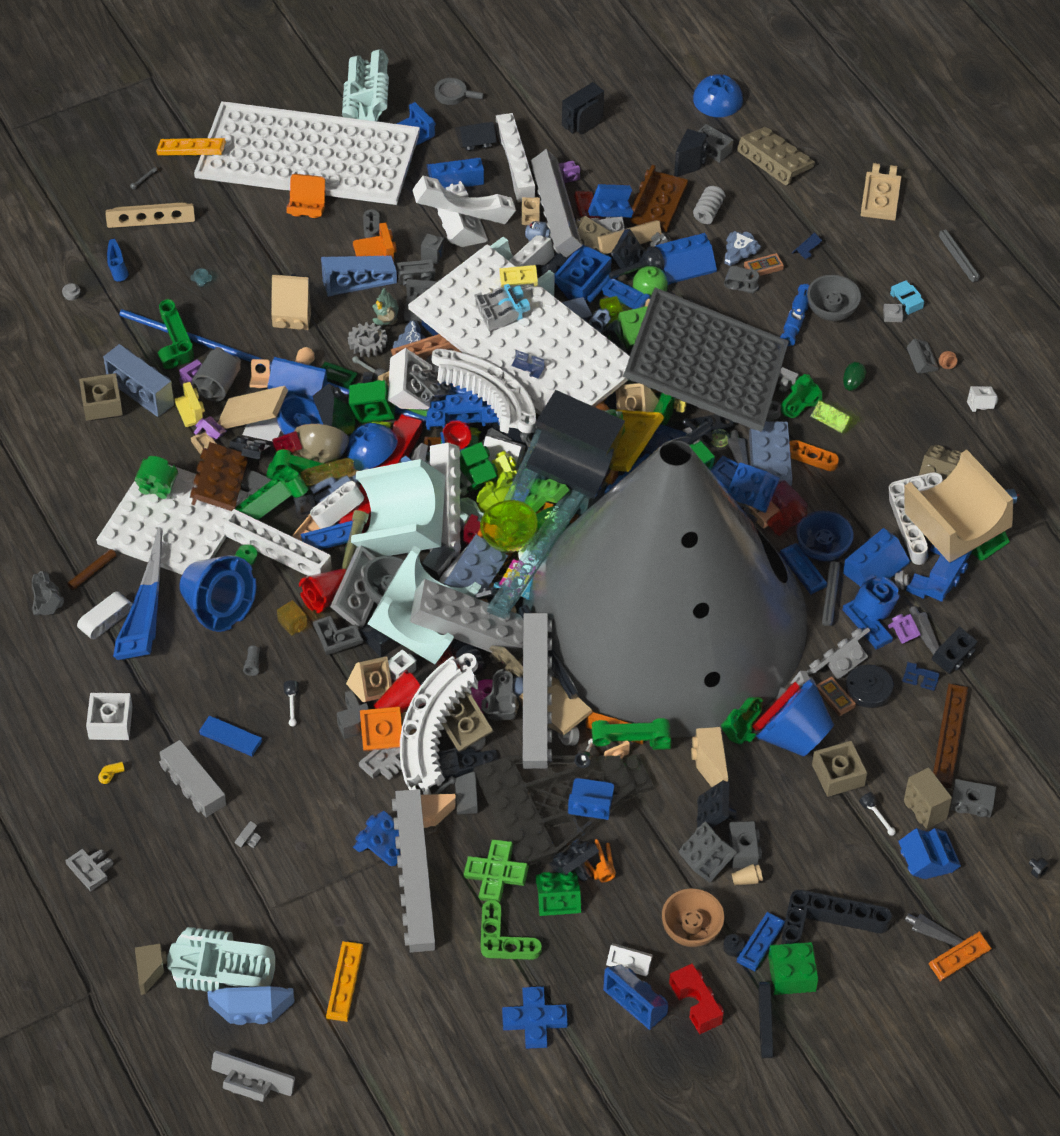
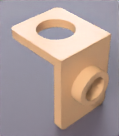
M251 360L252 377L250 387H268L270 360ZM263 364L266 367V371L259 373L256 371L255 366Z
M617 741L619 743L618 746L604 752V763L608 764L612 761H618L628 755L630 743L628 741Z

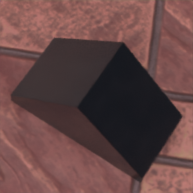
M441 542V547L433 548L422 562L425 571L439 581L442 574L450 566L455 550Z

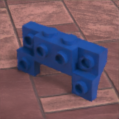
M478 394L446 395V400L430 401V408L427 411V430H430V427L442 426L444 429L446 420L448 423L459 420L464 423L482 422L483 426L486 423L498 422V425H500L497 413H494L491 405H487V401H483V397L478 398Z
M932 545L930 551L940 555L930 572V577H924L915 573L906 591L923 599L927 595L942 602L952 587L958 585L959 575L965 573L968 567L966 561L972 550L949 563L938 549Z

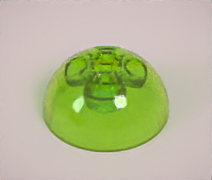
M504 500L486 510L480 522V530L484 540L495 550L505 553L517 552L527 547L534 539L538 525L537 516L534 510L524 502Z

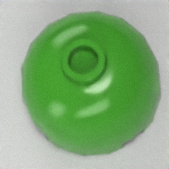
M643 267L634 276L633 288L643 294H649L651 297L655 287L666 292L668 291L667 276L658 267Z

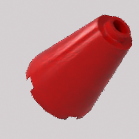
M346 569L310 575L300 580L299 587L302 586L303 591L300 593L301 598L311 611L316 610V613H320L332 604Z
M405 670L374 704V708L400 707L401 714L407 712L413 697L421 685L411 673H408V670ZM422 703L419 705V707L426 705L427 703Z

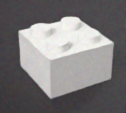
M90 693L86 724L89 739L129 740L132 716L130 693Z

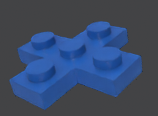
M522 987L523 1006L502 1007L503 1030L525 1029L526 1049L547 1048L546 1029L567 1028L566 1005H545L544 987Z

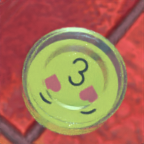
M716 429L712 432V445L724 447L728 444L729 434L727 431Z

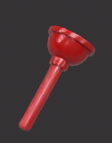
M459 420L447 423L443 429L445 443L460 446V449L467 447L472 438L469 427L473 423H464Z

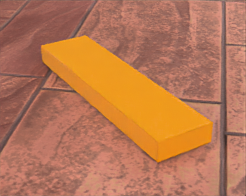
M225 138L161 139L156 152L158 155H222L226 141Z
M342 941L326 1014L327 1019L348 1022L363 944Z

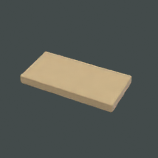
M285 386L229 398L218 423L224 429L276 418L288 389Z

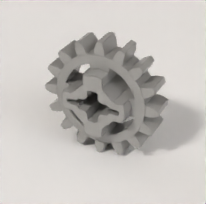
M365 322V325L362 326L359 323L358 328L353 327L352 332H349L348 344L350 350L354 349V354L360 352L361 357L364 354L370 357V354L373 353V355L377 356V351L382 353L383 348H386L387 335L385 330H381L380 325L375 327V323L368 325Z

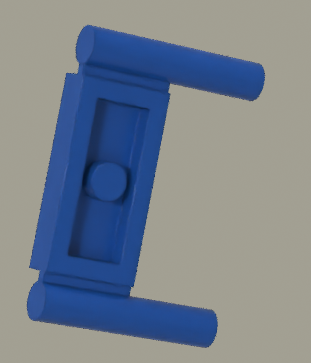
M605 275L586 297L587 301L592 302L603 291L604 295L633 309L644 307L646 300L651 298L649 294H643L626 284L610 279L609 275Z

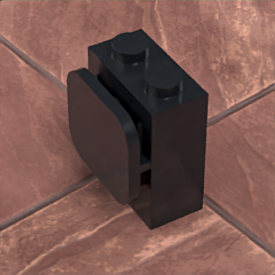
M592 82L562 100V126L572 134L576 132L584 134L596 127L603 116L604 90Z

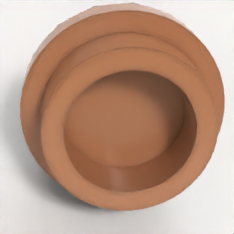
M951 351L943 352L939 357L940 366L944 369L954 368L957 364L956 355Z

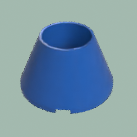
M233 555L222 556L190 564L182 574L180 592L198 621L205 628L221 632L231 629V626L237 621L241 622L249 612L255 598L256 579L253 578L252 567L246 560Z
M812 678L800 687L801 689L763 727L764 729L756 734L758 739L804 757L828 734L834 724Z

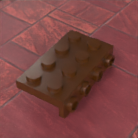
M651 165L650 170H646L645 181H641L640 192L635 195L634 205H631L633 214L630 223L641 225L658 220L661 231L667 232L687 188L688 180L656 172V165Z
M209 442L207 449L203 448L200 458L203 461H199L196 470L199 474H196L193 484L196 487H192L189 496L192 498L191 505L195 506L196 501L199 500L229 511L235 509L248 457L242 456V452Z

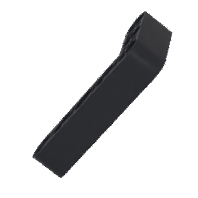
M795 890L790 896L781 945L801 942L805 918L882 934L889 929L891 912L887 908L805 890Z

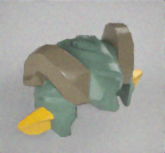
M384 288L379 298H377L376 304L372 306L377 315V318H373V322L381 326L394 325L397 322L399 307L396 299Z

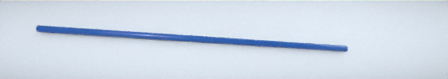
M123 309L120 311L119 315L167 332L163 323ZM187 332L192 342L212 349L220 347L232 356L249 362L252 359H262ZM327 382V384H331L335 388H340L344 394H349V389ZM395 406L396 414H403L421 420L422 423L426 424V416Z

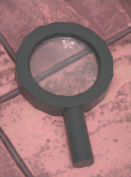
M445 78L435 85V97L442 104L455 105L462 102L465 97L483 100L484 93L466 90L465 84L456 78Z

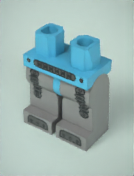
M506 284L504 287L497 288L493 292L484 295L481 292L474 294L475 305L489 331L511 323L516 319H522V313L530 310V304L527 299L517 300L524 297L520 286L511 288L509 284Z

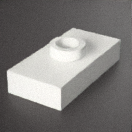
M612 943L606 965L615 966L622 964L624 967L633 970L634 973L647 977L653 955Z

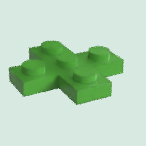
M536 479L526 489L530 492V496L526 498L525 503L521 507L525 512L535 514L547 501L557 503L569 489L565 484H560L551 479L547 481Z
M492 840L488 859L468 856L464 877L466 879L482 880L479 893L480 900H495L500 903L505 883L525 885L529 866L527 863L510 861L513 849L512 842Z

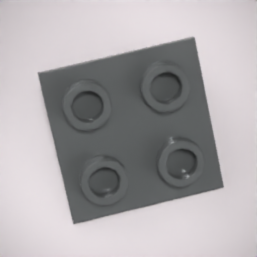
M433 370L410 372L425 388L421 394V399L424 402L446 400V395L455 394L451 390V386L447 385L446 382L439 383L437 380L438 374Z

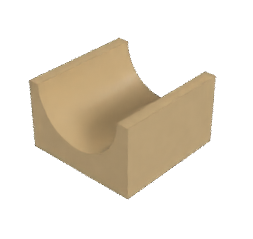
M968 450L961 453L959 462L952 473L935 487L919 491L911 482L904 485L905 514L949 563L1012 527L1013 498Z

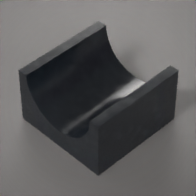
M555 389L536 421L535 426L542 428L525 468L560 484H565L567 487L595 499L613 467L625 420Z

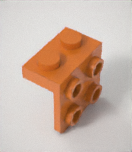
M292 174L290 177V202L287 205V213L292 216L309 215L311 218L321 217L325 210V177Z
M386 223L379 224L380 236L353 241L356 256H392L394 262V252H397L396 244L391 241L393 240L392 231L388 229Z

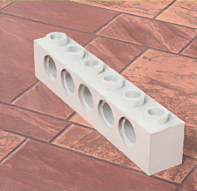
M235 509L232 510L223 522L226 537L243 545H252L256 548L257 552L307 576L329 572L332 569L331 555Z

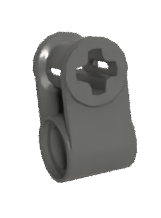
M731 266L728 269L724 285L731 290L755 293L759 289L757 282L759 273L755 270Z

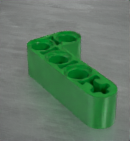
M289 468L237 505L235 510L258 520L289 496L300 497L309 488L300 474L294 469Z

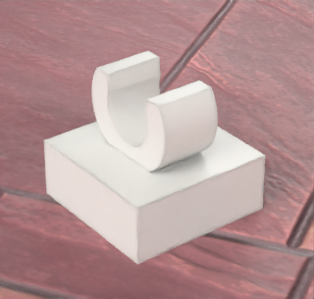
M459 181V184L453 185L452 183L449 187H446L448 191L459 196L468 197V193L461 181Z

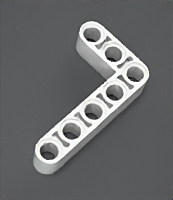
M935 472L895 481L889 486L891 507L910 559L917 565H922L927 561L928 547L923 533L905 514L904 485L911 482L919 491L933 488L942 482V476Z

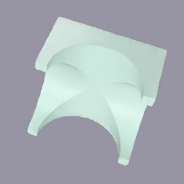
M414 546L396 572L368 625L436 664L452 642L454 636L448 632L443 635L410 622L415 590L424 579L475 597L481 585L474 582L468 587L455 588L438 582L423 569L419 560L421 549Z

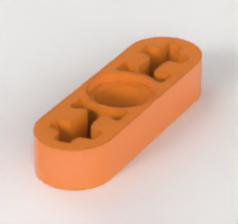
M797 440L789 442L790 458L826 471L837 469L839 458L835 453ZM814 453L818 457L810 458L808 454Z

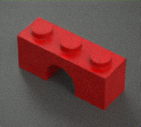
M692 963L670 973L669 984L679 1000L693 997L699 1001L697 1005L690 1007L689 1018L698 1033L702 1034L722 1024L724 1010L721 1004H717L714 1000L712 989L703 982L704 978L699 969L696 970Z

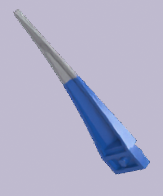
M160 527L157 530L139 590L123 627L116 638L113 657L117 660L151 654L152 641L156 635L163 530Z

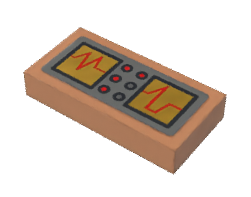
M777 253L744 262L745 269L755 270L759 273V276L777 272L784 268Z
M833 677L816 685L820 695L839 717L855 708L856 703Z

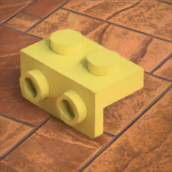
M190 382L183 384L184 396L174 399L185 427L196 425L203 418L202 412H205L202 401H198L197 389H193Z

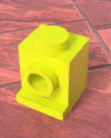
M506 451L496 454V459L492 460V463L497 468L498 477H500L502 472L511 471L513 476L522 473L520 469L516 470L517 464L514 457L507 454Z

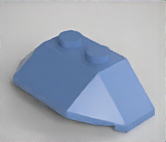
M271 986L224 988L208 991L209 1006L230 1024H266L267 1022H274L294 1003L293 988L285 989Z

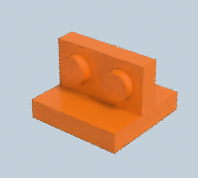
M400 707L360 710L363 751L400 748L402 731Z

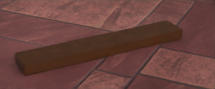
M949 683L933 774L943 787L947 788L952 787L968 687Z

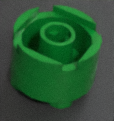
M149 456L148 459L144 458L135 477V482L139 486L138 490L142 494H156L157 497L166 499L178 476V469L174 465L173 467L169 466V461L161 457Z

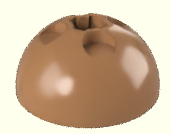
M684 889L674 893L667 899L662 909V922L667 934L678 944L687 947H700L713 941L720 933L724 923V911L720 902L710 893L699 889Z

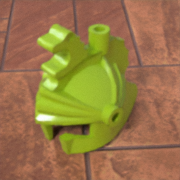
M511 471L502 472L498 480L486 482V486L479 491L477 503H479L478 508L481 512L490 517L504 516L508 508H512L514 498L519 494L520 488L517 483L512 481L513 475Z

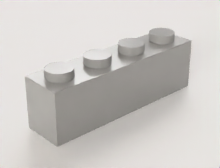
M180 740L160 751V766L165 772L168 771L171 774L170 777L175 785L179 784L181 786L184 796L193 801V806L198 813L202 812L205 817H208L226 806L225 794Z

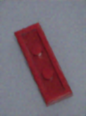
M296 431L272 439L276 452L282 449L289 450L290 452L302 449Z

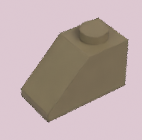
M160 944L135 947L141 995L146 994L164 973L163 964H167L166 951H161Z

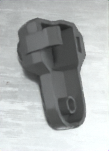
M40 571L38 574L34 573L32 577V589L34 592L33 613L37 616L54 614L64 603L59 587L50 581L48 572Z
M500 669L493 676L492 692L482 700L481 710L495 721L511 720L515 718L519 705L518 698L514 694V677L509 671Z

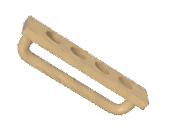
M168 203L116 207L106 210L107 227L194 222V205ZM178 210L182 214L180 217H174L172 212ZM156 212H162L164 216L159 219L156 218L154 214ZM144 213L147 217L140 220L137 218V214ZM126 214L129 216V219L122 221L119 219V216Z

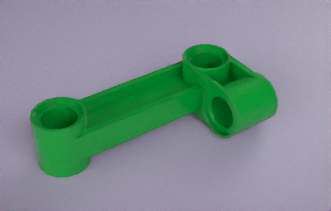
M169 299L163 300L159 304V309L172 345L161 348L158 355L165 369H172L176 366L190 363L195 356L192 343L175 303Z
M282 449L276 452L272 462H270L266 477L272 480L283 471L292 468L300 476L315 479V474H319L325 477L333 475L337 480L346 475V467L342 464L328 465L294 456L289 450Z
M665 718L655 719L652 723L609 724L605 720H598L592 723V741L596 746H606L614 741L650 740L652 750L671 749L670 722Z

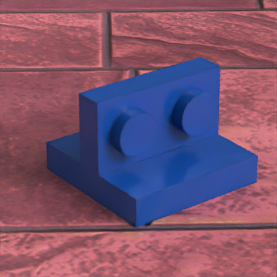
M598 184L588 210L589 215L631 218L633 210L628 202L632 192L630 185Z

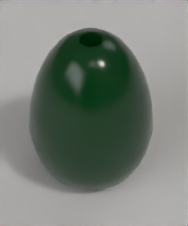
M852 362L846 367L843 375V385L846 390L854 391L860 387L866 377L865 366L860 362Z

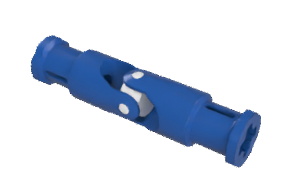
M808 284L798 287V295L794 298L792 309L784 325V333L780 336V338L789 341L787 346L795 344V336L800 331L805 312L808 309L807 292L804 293L806 289L808 291L810 286Z

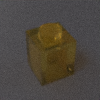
M293 600L277 609L278 622L291 636L303 631L307 627L306 614Z

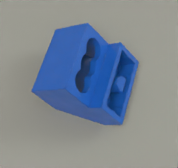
M916 828L898 841L901 847V854L905 857L908 863V870L913 876L928 879L952 873L961 866L945 831L934 828L926 832Z

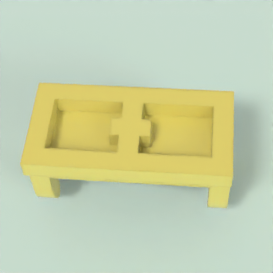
M536 265L499 268L501 287H504L506 284L510 286L522 284L537 286Z

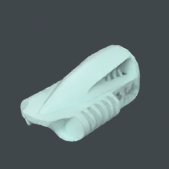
M382 49L372 51L371 62L368 60L364 61L359 55L349 59L348 81L344 83L343 117L377 122L382 111L387 109L388 57Z
M187 927L178 937L176 943L171 944L167 958V968L172 971L178 988L216 991L224 989L225 985L268 987L271 985L274 976L275 954L272 948L265 945L233 941L232 932L225 933L224 931L218 932L217 930L211 931L210 929L203 930L202 928Z

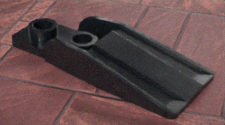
M467 747L461 752L457 748L437 752L440 758L438 759L441 765L440 769L445 778L444 781H447L451 776L457 778L471 772L476 774L480 771L499 768L495 750L476 752L475 749Z

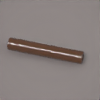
M109 549L67 583L69 588L72 590L76 589L117 556L115 551Z

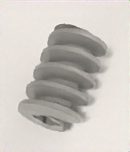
M708 186L704 190L693 210L694 217L700 223L711 224L715 214L725 199V193L721 188Z

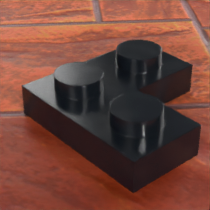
M237 436V438L230 441L229 448L242 451V456L261 459L270 453L271 445H266L261 440L253 442L248 441L246 437Z

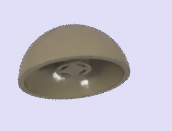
M306 424L294 430L297 432L302 449L297 451L303 458L325 464L332 463L344 454L349 444L347 434L332 426Z

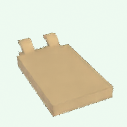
M873 163L872 172H867L861 216L895 221L901 176H896L897 166L890 165L888 175L880 174V164Z

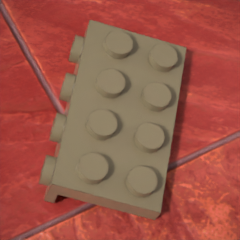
M766 127L742 136L738 145L739 153L784 185L790 184L793 176L812 169L815 164L809 156L797 150L795 146L790 145L782 137H779Z

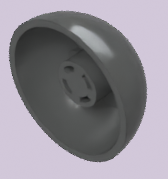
M825 275L815 279L810 284L807 291V299L810 308L818 317L827 321H841L855 312L860 303L861 293L857 285L850 279L839 275Z
M381 556L367 564L363 583L368 596L375 603H380L404 560L393 556Z

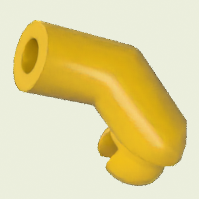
M123 762L104 766L98 776L99 781L107 784L111 781L114 774L124 772Z

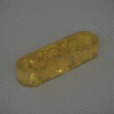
M344 458L308 468L301 472V477L306 485H313L330 477L346 476L355 471L354 461L350 458Z

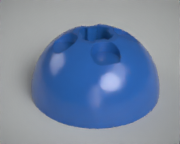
M715 74L704 78L697 85L693 95V102L700 112L708 116L727 117L733 115L741 108L743 94L740 86L734 79L726 75Z
M286 397L277 415L278 426L284 435L294 432L301 425H323L315 402L303 397Z
M368 423L358 427L350 435L349 444L346 449V457L351 468L362 471L367 467L371 469L384 462L397 446V435L389 427L379 423Z

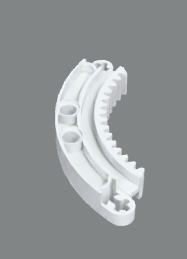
M435 349L432 352V363L439 366L437 379L439 383L446 382L447 385L453 383L454 387L460 385V389L467 388V392L472 390L473 395L478 394V398L483 397V401H487V405H491V409H494V413H497L500 431L508 433L509 427L517 428L523 433L534 431L536 413L533 402L523 386L510 374L490 362L469 354L446 349Z
M466 653L457 659H454L452 656L428 676L410 703L400 737L401 768L409 790L417 789L415 786L419 784L422 791H424V795H431L429 787L435 784L439 786L445 780L438 761L440 758L437 754L439 752L437 745L440 744L438 737L442 736L439 730L444 729L441 723L447 722L444 716L451 715L448 709H455L453 703L459 704L458 698H465L464 692L471 694V687L476 690L478 689V681L473 674L478 668V662L472 654ZM466 660H469L471 662L470 667L466 665ZM427 703L424 708L418 709L420 704ZM412 729H417L415 734L409 735Z

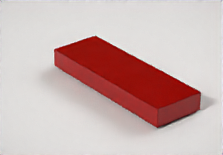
M796 682L792 683L752 727L756 731L761 730L800 689V686Z

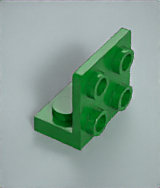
M571 871L567 875L543 872L535 875L540 916L581 913L580 887L576 872Z

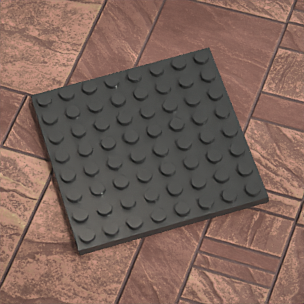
M655 287L623 377L762 432L789 341Z

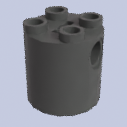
M216 347L210 351L206 360L193 377V388H196L198 394L205 399L221 401L231 388L234 379L240 373L241 360L225 352L222 348Z

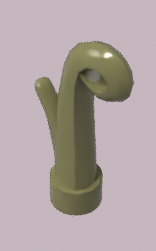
M355 510L353 513V523L342 569L347 570L357 546L351 543L352 535L362 533L369 514L366 512Z

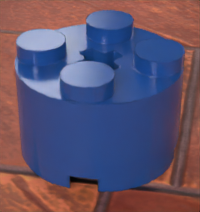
M870 575L865 578L854 601V606L860 609L872 621L887 618L899 599L898 587L888 578H876L877 575Z

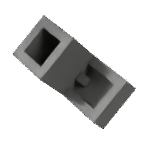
M352 690L345 692V702L348 709L337 712V724L344 739L361 733L360 710H368L367 703L361 705L359 697H355Z

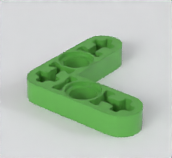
M488 900L483 904L481 926V953L483 956L501 959H536L541 955V942L536 938L500 937L501 905L495 900ZM490 908H494L493 918H489ZM488 925H494L497 930L489 933L485 928ZM489 944L492 945V950H488ZM499 944H502V951H499ZM508 944H514L517 949L509 952L505 947ZM530 946H534V951H530Z

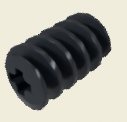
M457 639L452 640L451 647L456 655V659L466 653L472 654L476 658L478 668L473 672L474 676L485 670L486 664L483 662V657L478 647ZM466 660V665L470 667L471 662L469 660Z

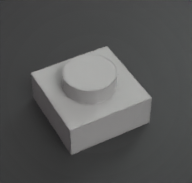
M884 304V322H902V304Z

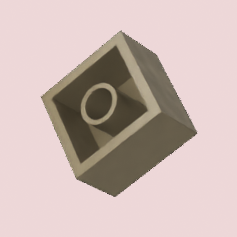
M116 373L79 379L86 421L123 415Z
M852 741L814 751L812 766L827 797L865 786L867 772Z
M928 767L908 777L904 802L915 813L917 821L928 829L946 820L952 797Z

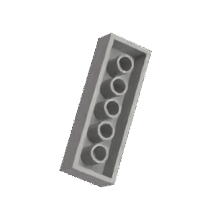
M424 579L415 590L410 618L411 623L443 635L448 632L454 636V639L491 653L493 652L489 648L493 645L506 648L516 660L523 655L524 620L521 615Z

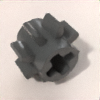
M657 232L652 236L650 245L656 246L671 242L672 240L665 232L662 234Z

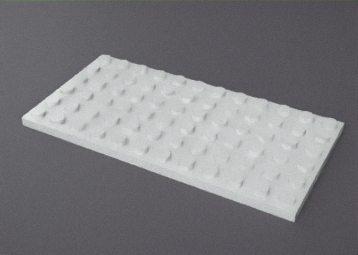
M221 101L208 138H225L224 150L222 155H201L194 175L195 178L289 191L292 174L323 176L326 179V196L397 205L419 137L420 127Z
M488 244L408 304L409 310L462 353L490 362L516 379L530 396L535 412L539 415L555 389L595 407L629 380L623 377L630 356L538 284L535 287L533 284L511 285V288L521 287L524 297L517 300L527 299L530 304V310L522 313V319H516L511 323L489 331L475 305L474 294L481 292L484 295L500 288L499 268L516 266ZM515 350L527 353V363L532 364L531 356L544 359L545 368L538 379L530 377V372L511 366L516 358Z

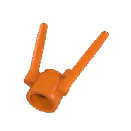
M596 839L595 844L599 850L598 854L601 862L596 865V870L588 860L584 863L593 874L594 879H599L600 882L604 883L614 879L616 871L613 866L610 844L606 843L607 862L599 840Z

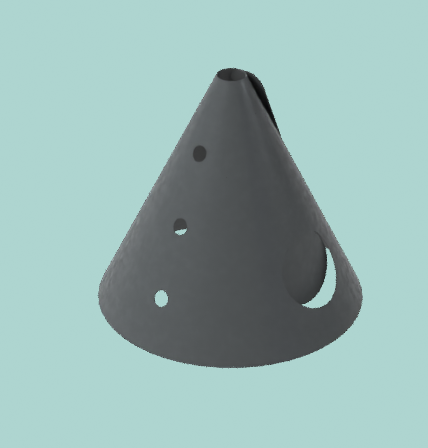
M687 436L665 442L545 547L540 562L534 568L536 570L532 578L529 600L521 596L518 603L519 615V608L523 605H528L532 613L548 614V620H552V632H548V638H552V648L575 685L579 694L578 697L592 709V712L632 724L652 723L655 719L665 718L670 722L671 738L696 736V729L720 727L722 729L721 724L733 709H739L749 697L762 698V708L765 707L778 695L780 688H784L792 678L800 663L807 637L805 600L793 571L775 549L786 568L788 577L786 583L778 580L771 568L760 537L772 547L773 545L752 523L748 515L687 444L691 440V437ZM695 532L698 535V542L694 547L685 548L682 545L681 539L685 533ZM699 603H707L709 605L708 615L701 619L694 617V607ZM548 669V674L557 679L553 670ZM710 672H718L720 674V682L714 687H707L704 683L705 676Z

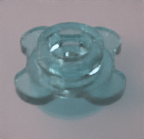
M201 268L191 275V280L195 281L198 286H204V284L212 280V276L208 275L207 270Z

